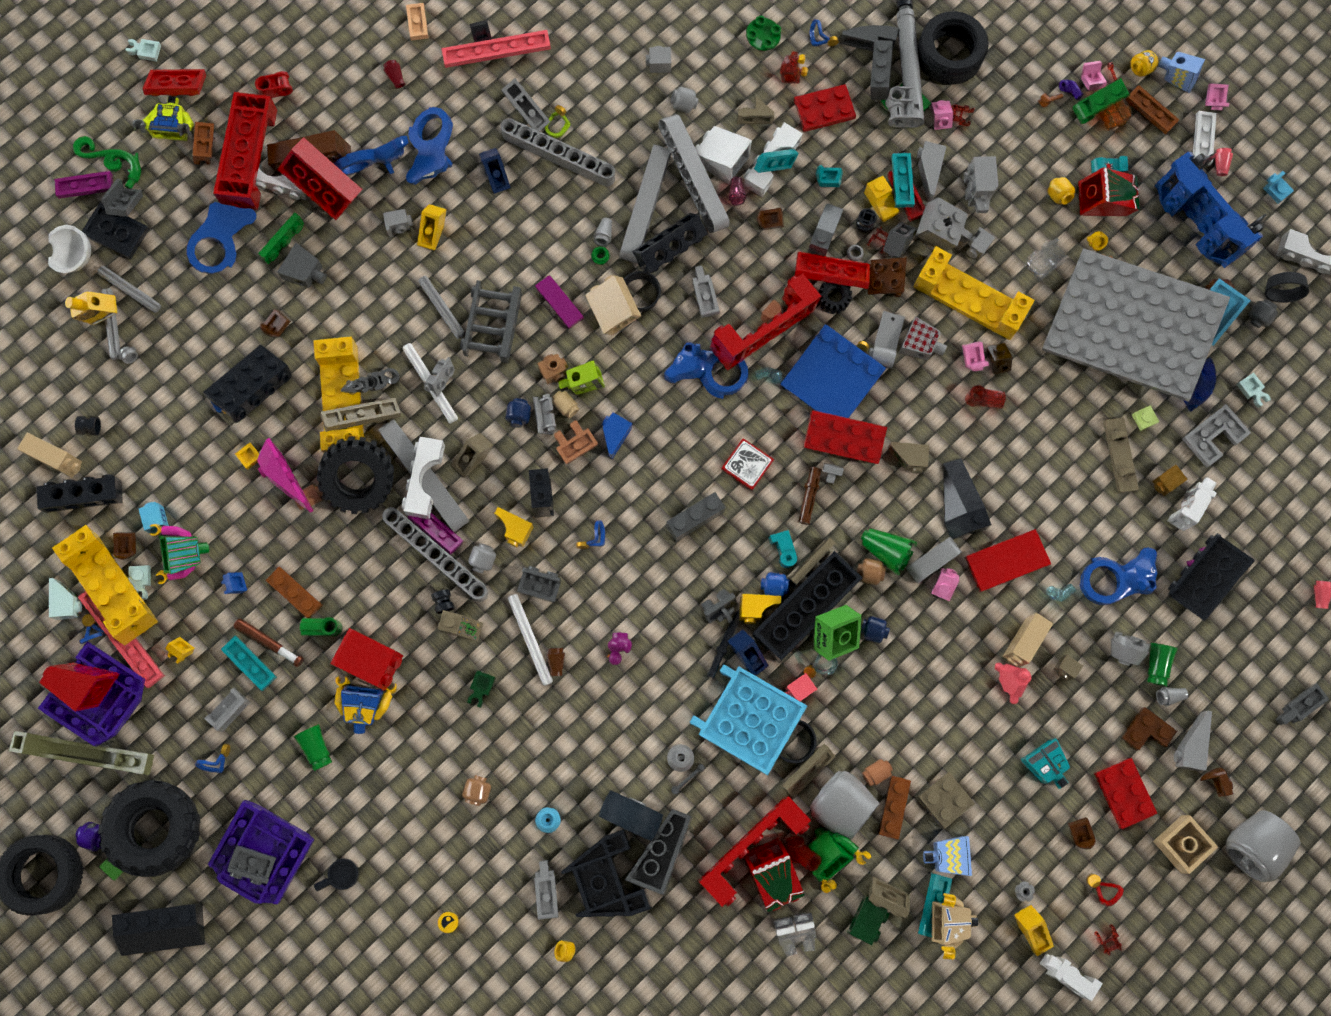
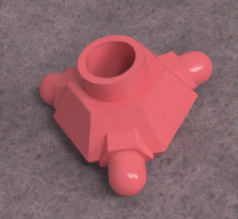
M998 662L995 664V670L1000 673L999 681L1003 690L1009 693L1010 703L1017 704L1031 681V674L1026 668L1010 664L1003 665Z

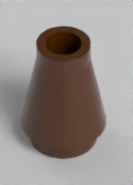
M548 648L546 656L551 676H562L565 652H563V648Z

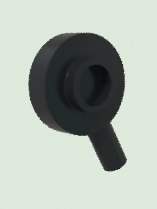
M347 858L334 861L328 869V878L314 884L316 892L330 885L338 890H346L353 887L360 875L358 865L353 860Z

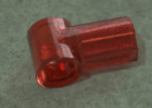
M975 385L965 395V401L972 407L981 405L1002 409L1006 401V395L1003 391L985 389L981 385ZM973 393H976L979 396V399L975 398L973 396Z
M789 837L786 843L792 863H800L811 872L817 870L821 864V857L805 845L803 837Z

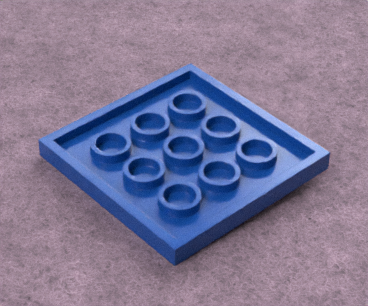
M825 324L780 385L815 411L849 418L886 370V367Z

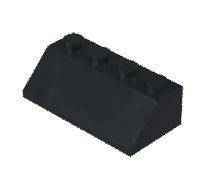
M203 903L112 915L113 938L121 956L204 945Z

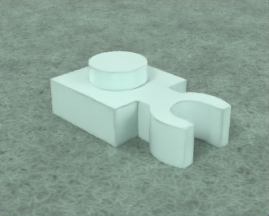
M133 39L128 40V43L134 46L131 49H125L129 55L137 54L139 59L157 62L161 48L159 42L141 39V42L137 43Z
M1254 372L1236 384L1247 399L1253 397L1254 405L1257 408L1263 405L1260 398L1265 403L1271 400L1268 394L1261 391L1265 386Z
M129 566L128 579L138 593L142 592V598L147 599L148 592L145 590V586H151V566Z

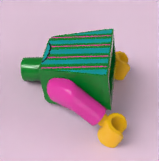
M159 524L150 525V527L155 526L158 530L157 533H149L151 536L162 533L159 539L164 570L158 571L155 576L162 575L164 579L157 582L159 584L165 583L167 579L171 581L187 577L195 569L196 565L201 563L200 555L209 553L207 542L198 543L197 537L192 536L189 531L178 526L161 527Z

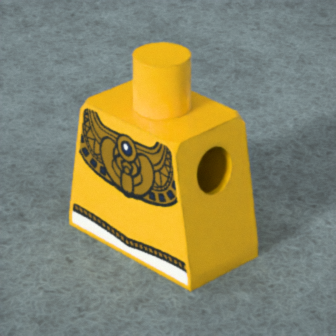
M87 291L75 298L67 297L65 301V306L70 308L73 319L96 325L117 314L115 295Z

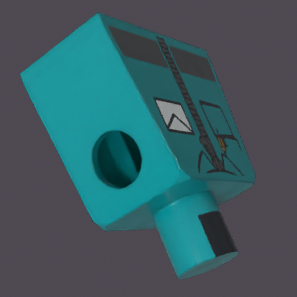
M1056 738L1048 740L1020 759L1043 784L1053 780L1058 789L1068 784L1062 773L1067 771L1070 765Z

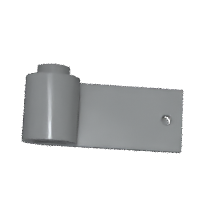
M883 311L874 346L869 349L868 355L884 367L892 369L905 317Z

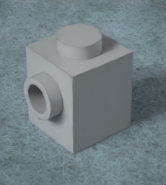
M649 47V55H646V66L650 67V73L671 72V47Z

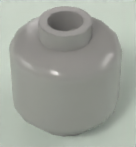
M680 86L677 90L674 89L670 103L673 104L675 110L689 113L693 108L696 109L698 98H696L694 90Z
M479 543V546L472 548L468 563L473 566V571L483 573L484 570L489 571L492 569L496 558L493 547Z

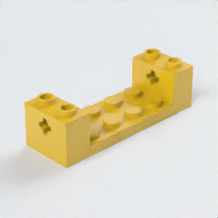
M936 246L913 287L1004 338L1011 340L1020 328L1035 300L1019 291L1013 299L949 265L948 262L952 255Z
M352 336L313 340L315 360L320 365L323 411L362 404L361 392L351 395L341 391L348 380L354 381L360 377L358 346ZM363 425L327 432L324 428V431L320 432L321 451L323 453L327 452L328 447L332 444L336 445L340 439L347 441L348 437L355 436V440H360V437H364Z
M87 525L52 547L60 561L72 570L105 618V621H103L104 625L117 641L125 646L158 623L156 617L100 537Z

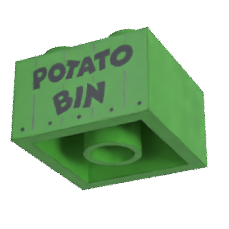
M844 605L816 616L814 650L830 661L859 649L862 615L849 606Z

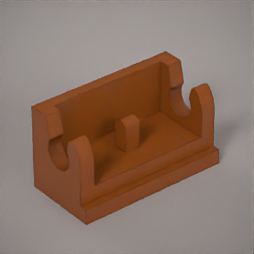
M195 122L192 156L196 165H199L201 160L206 161L207 165L211 164L214 137L213 123Z

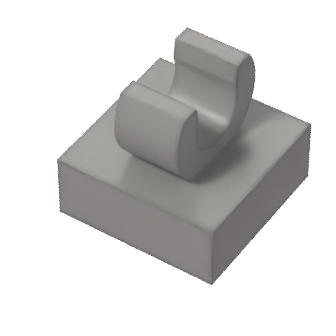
M824 463L822 470L827 473L826 482L834 484L836 475L842 476L844 468Z

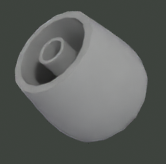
M838 771L822 787L809 808L812 817L823 827L852 840L880 803L854 775L847 771Z
M1261 810L1242 822L1231 832L1226 840V851L1236 866L1248 876L1260 882H1272L1280 877L1288 867L1301 842L1298 835L1286 822L1271 812Z

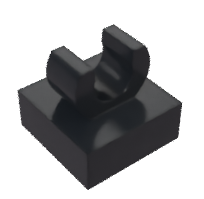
M487 20L470 24L474 42L492 39Z

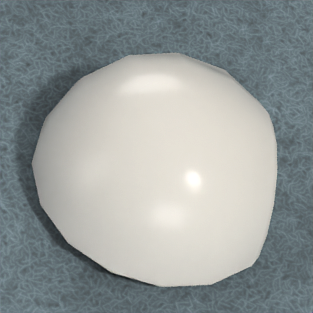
M70 225L56 227L49 233V243L52 245L53 254L51 257H48V265L56 272H77L89 262L91 245L85 233Z

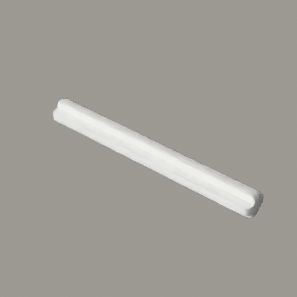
M408 343L403 346V351L425 383L431 374L412 344ZM430 391L448 422H455L458 417L442 391L438 397H436L434 391Z
M517 594L508 597V601L539 677L544 686L549 685L553 682L519 597Z

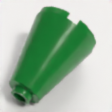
M870 528L869 531L865 530L861 536L862 545L896 575H900L899 569L904 570L914 553L911 551L912 546H917V542L912 539Z

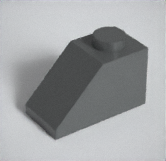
M900 222L890 230L883 251L888 253L890 257L900 258L906 253L918 228Z

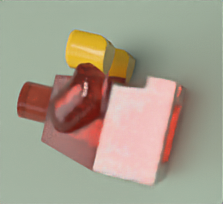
M793 51L791 55H786L780 69L782 83L800 84V75L807 76L808 68L802 67L800 69V64L805 62L804 54L798 56V52Z

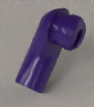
M1061 80L1059 82V89L1063 92L1072 93L1076 100L1084 96L1075 81Z

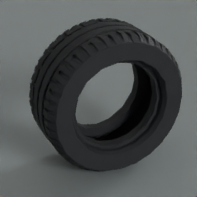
M948 11L934 16L925 25L917 45L919 66L927 76L942 84L956 85L970 80L978 73L988 52L989 42L984 27L974 17L963 12ZM948 35L958 37L968 46L970 56L959 61L948 60L938 53L934 41Z
M53 835L27 836L11 844L0 857L1 902L11 911L26 916L48 914L66 906L77 894L80 884H82L81 879H83V862L77 849L66 839ZM37 852H44L52 857L58 871L55 886L42 898L33 897L29 894L21 880V872L25 862Z

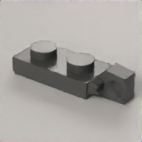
M1314 683L1284 705L1285 707L1282 708L1284 713L1278 716L1276 720L1280 725H1286L1290 721L1292 723L1301 721L1327 702L1329 698L1318 683Z

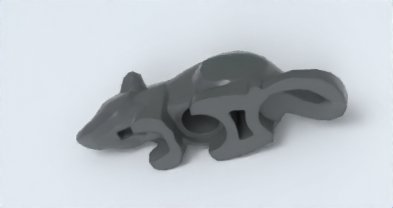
M392 368L381 370L380 372H371L354 381L348 380L341 391L354 395L356 392L366 393L368 390H380L387 383H397L399 381V373ZM385 372H390L393 377L389 378L384 374Z

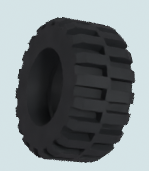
M355 436L348 437L347 441L344 439L338 440L336 445L332 444L328 447L318 467V489L320 492L323 491L322 497L325 501L330 500V506L334 509L338 506L341 508L340 511L346 513V510H349L351 514H357L358 511H362L364 514L369 512V508L377 509L380 503L385 502L392 488L394 467L391 464V457L385 454L386 450L382 446L379 448L376 446L377 442L373 440L370 443L366 442L365 437H360V440H355ZM349 461L362 462L373 471L374 481L369 487L364 489L349 488L338 478L337 471L339 466Z

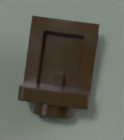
M1006 344L987 346V354L993 363V374L1010 372L1013 357Z

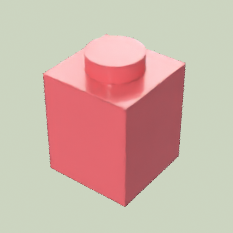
M805 673L785 688L787 691L785 693L798 701H802L816 691L817 688Z

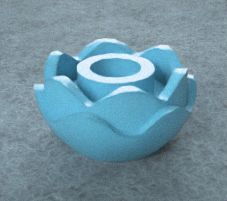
M546 807L537 813L535 822L540 831L552 833L559 827L561 819L556 809Z

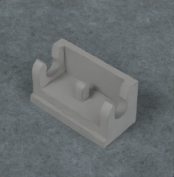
M232 688L230 693L205 719L217 731L224 732L251 702L236 688Z

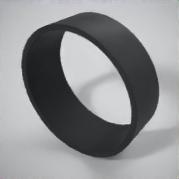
M635 271L624 278L626 285L634 280L644 279L651 282L657 291V299L653 304L644 308H638L639 312H646L656 305L660 297V283L651 273Z
M1278 273L1267 280L1265 296L1271 301L1279 303L1294 302L1305 298L1309 294L1307 278L1301 273ZM1287 283L1301 285L1287 290L1273 288L1274 286Z
M802 720L797 725L807 730L811 738V746L808 753L797 760L787 759L780 754L779 757L790 763L806 761L812 756L816 748L815 732L808 723Z

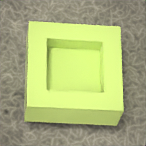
M1151 405L1132 414L1140 431L1159 423Z

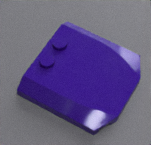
M87 641L75 657L77 659L76 663L120 674L100 705L95 708L75 712L53 693L49 692L37 709L91 745L97 747L116 736L142 700L145 678Z
M244 800L208 865L214 869L217 874L216 878L221 884L253 903L279 904L314 839L307 832L262 806ZM236 845L276 857L269 875L268 884L256 885L250 882V878L242 877V879H237L230 876L227 867Z

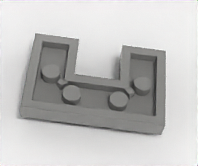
M1225 404L1183 437L1182 440L1207 468L1223 456L1221 451L1211 441L1213 438L1223 432L1235 446L1251 434V432Z

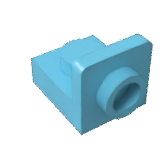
M1284 171L1278 175L1274 173L1266 180L1268 184L1263 188L1277 204L1294 191L1281 178L1285 174Z

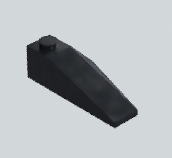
M962 459L944 463V524L949 537L954 540L988 529L992 525L988 513Z

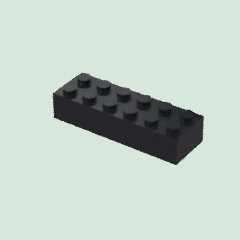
M834 551L751 636L780 663L815 627V617L831 611L856 586L862 577Z

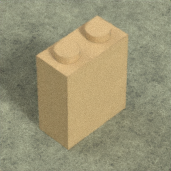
M611 275L602 284L592 287L590 292L585 295L603 334L614 335L641 317L623 277Z
M28 432L17 450L32 459L71 478L80 471L82 461Z
M1038 613L1027 617L1003 655L1007 659L1006 662L1018 667L1029 664L1053 623Z

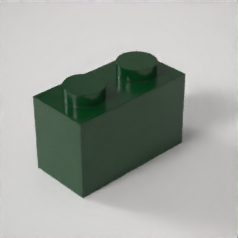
M864 895L847 933L870 945L873 942L876 943L881 934V931H879L881 924H885L889 917L888 909L873 905L869 897Z

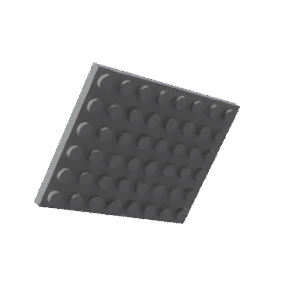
M1083 248L1042 351L1189 402L1230 297Z

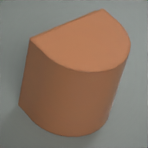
M773 300L763 310L761 320L767 324L770 323L772 318L781 312L780 304Z

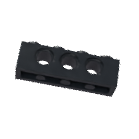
M689 213L632 252L642 271L654 273L664 263L671 262L679 253L686 252L692 244L701 242L708 233L700 216Z
M111 474L103 475L102 478L97 479L85 477L81 481L64 480L63 483L46 482L43 486H36L37 508L45 513L123 503L122 481ZM102 486V491L96 494L97 489ZM83 489L82 494L77 497V492ZM63 492V496L58 499V494Z

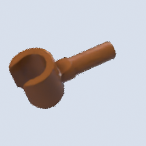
M1044 93L1038 102L1045 108L1054 100L1063 98V94L1049 97Z

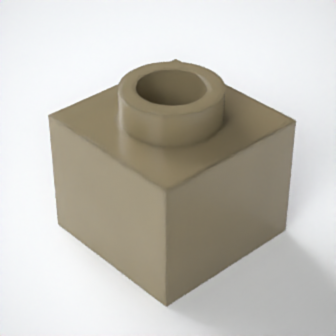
M1064 655L1059 659L1054 670L1058 672L1057 675L1060 678L1070 681L1077 677L1083 665L1069 655Z

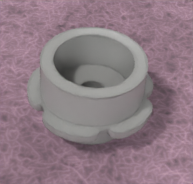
M123 347L119 353V359L126 364L133 363L138 357L135 347Z
M1020 882L1015 887V894L1018 900L1029 902L1034 898L1035 889L1028 882Z

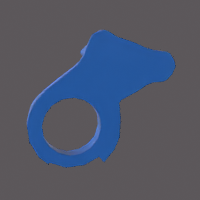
M430 107L416 118L412 127H409V139L418 150L413 166L406 174L407 182L416 185L423 179L435 178L439 173L445 172L447 168L452 167L451 160L445 155V148L452 133L453 122L450 116L441 108ZM434 118H440L442 120L440 133L432 140H423L422 131L427 122Z
M400 136L375 149L359 150L346 154L345 157L340 158L333 164L349 176L380 162L386 166L390 174H393L394 170L391 162L404 154V147L408 144L407 136Z
M218 202L210 204L205 222L191 236L187 245V258L192 267L206 274L219 273L226 267L232 268L236 260V249L232 236L244 226L254 223L257 216L255 211L251 208H238ZM205 239L217 241L225 252L223 262L213 267L201 264L195 255V247L200 241Z
M690 342L684 345L673 364L666 369L664 378L670 383H676L683 379L698 378L711 395L723 399L724 395H732L740 391L745 383L747 384L748 366L744 360L737 364L741 377L736 384L732 386L719 385L712 377V369L720 362L712 351L702 350L701 344L696 343L695 345Z
M1149 547L1144 548L1136 558L1123 566L1106 557L1091 558L1092 563L1085 567L1081 574L1079 585L1082 593L1088 600L1098 605L1113 604L1133 594H1151L1157 588V569L1155 565L1157 552ZM1102 567L1113 572L1117 580V587L1113 594L1103 596L1093 590L1090 584V575L1094 569Z

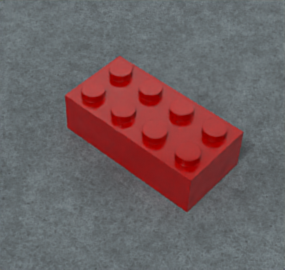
M304 137L290 150L278 168L284 176L335 220L348 209L363 190Z
M812 410L803 448L879 464L887 427Z

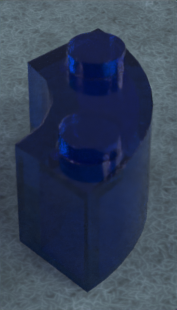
M1211 357L1206 359L1190 401L1183 400L1190 412L1202 405L1214 391L1216 369Z

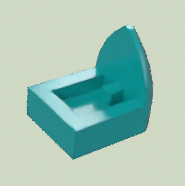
M823 165L817 167L815 176L820 187H840L843 174L842 168H825Z

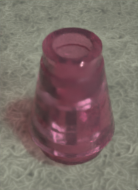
M733 177L731 179L729 200L731 204L738 206L745 203L747 196L742 178Z

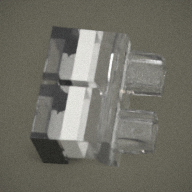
M810 911L792 915V917L788 916L772 920L778 943L782 946L786 957L797 954L794 943L801 941L804 952L815 950L814 938L817 937Z

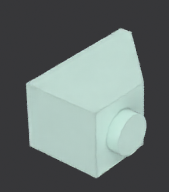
M49 578V617L55 620L80 618L83 605L78 596L61 581Z

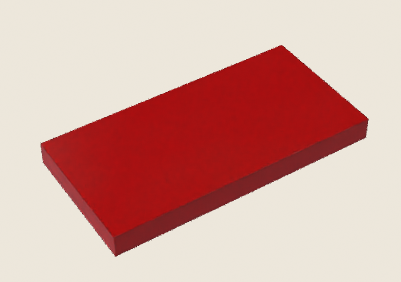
M798 252L795 275L798 277L803 273L807 279L868 289L870 264Z
M1036 529L965 557L980 592L1051 565V561Z

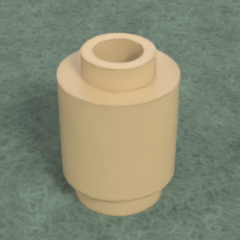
M558 391L552 397L554 407L568 419L572 418L580 409L577 406L578 403L566 391Z

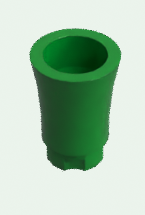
M1150 643L1148 683L1167 686L1178 648Z
M320 724L293 736L314 771L332 763L329 756L330 753L322 736Z

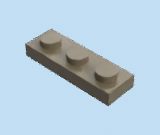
M831 538L826 539L789 578L792 586L801 585L808 578L806 574L810 570L814 571L821 564L819 560L823 556L826 558L834 550L832 547L835 542Z
M823 744L815 750L814 754L806 762L801 764L800 768L792 776L787 778L782 786L793 799L835 758L831 749L826 744Z

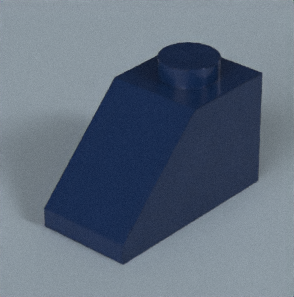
M493 148L479 153L493 193L511 188L497 149Z
M741 630L728 640L736 656L751 674L756 676L769 666L755 641L744 630Z

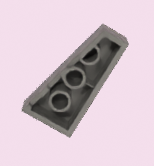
M672 809L625 880L665 895L693 817Z

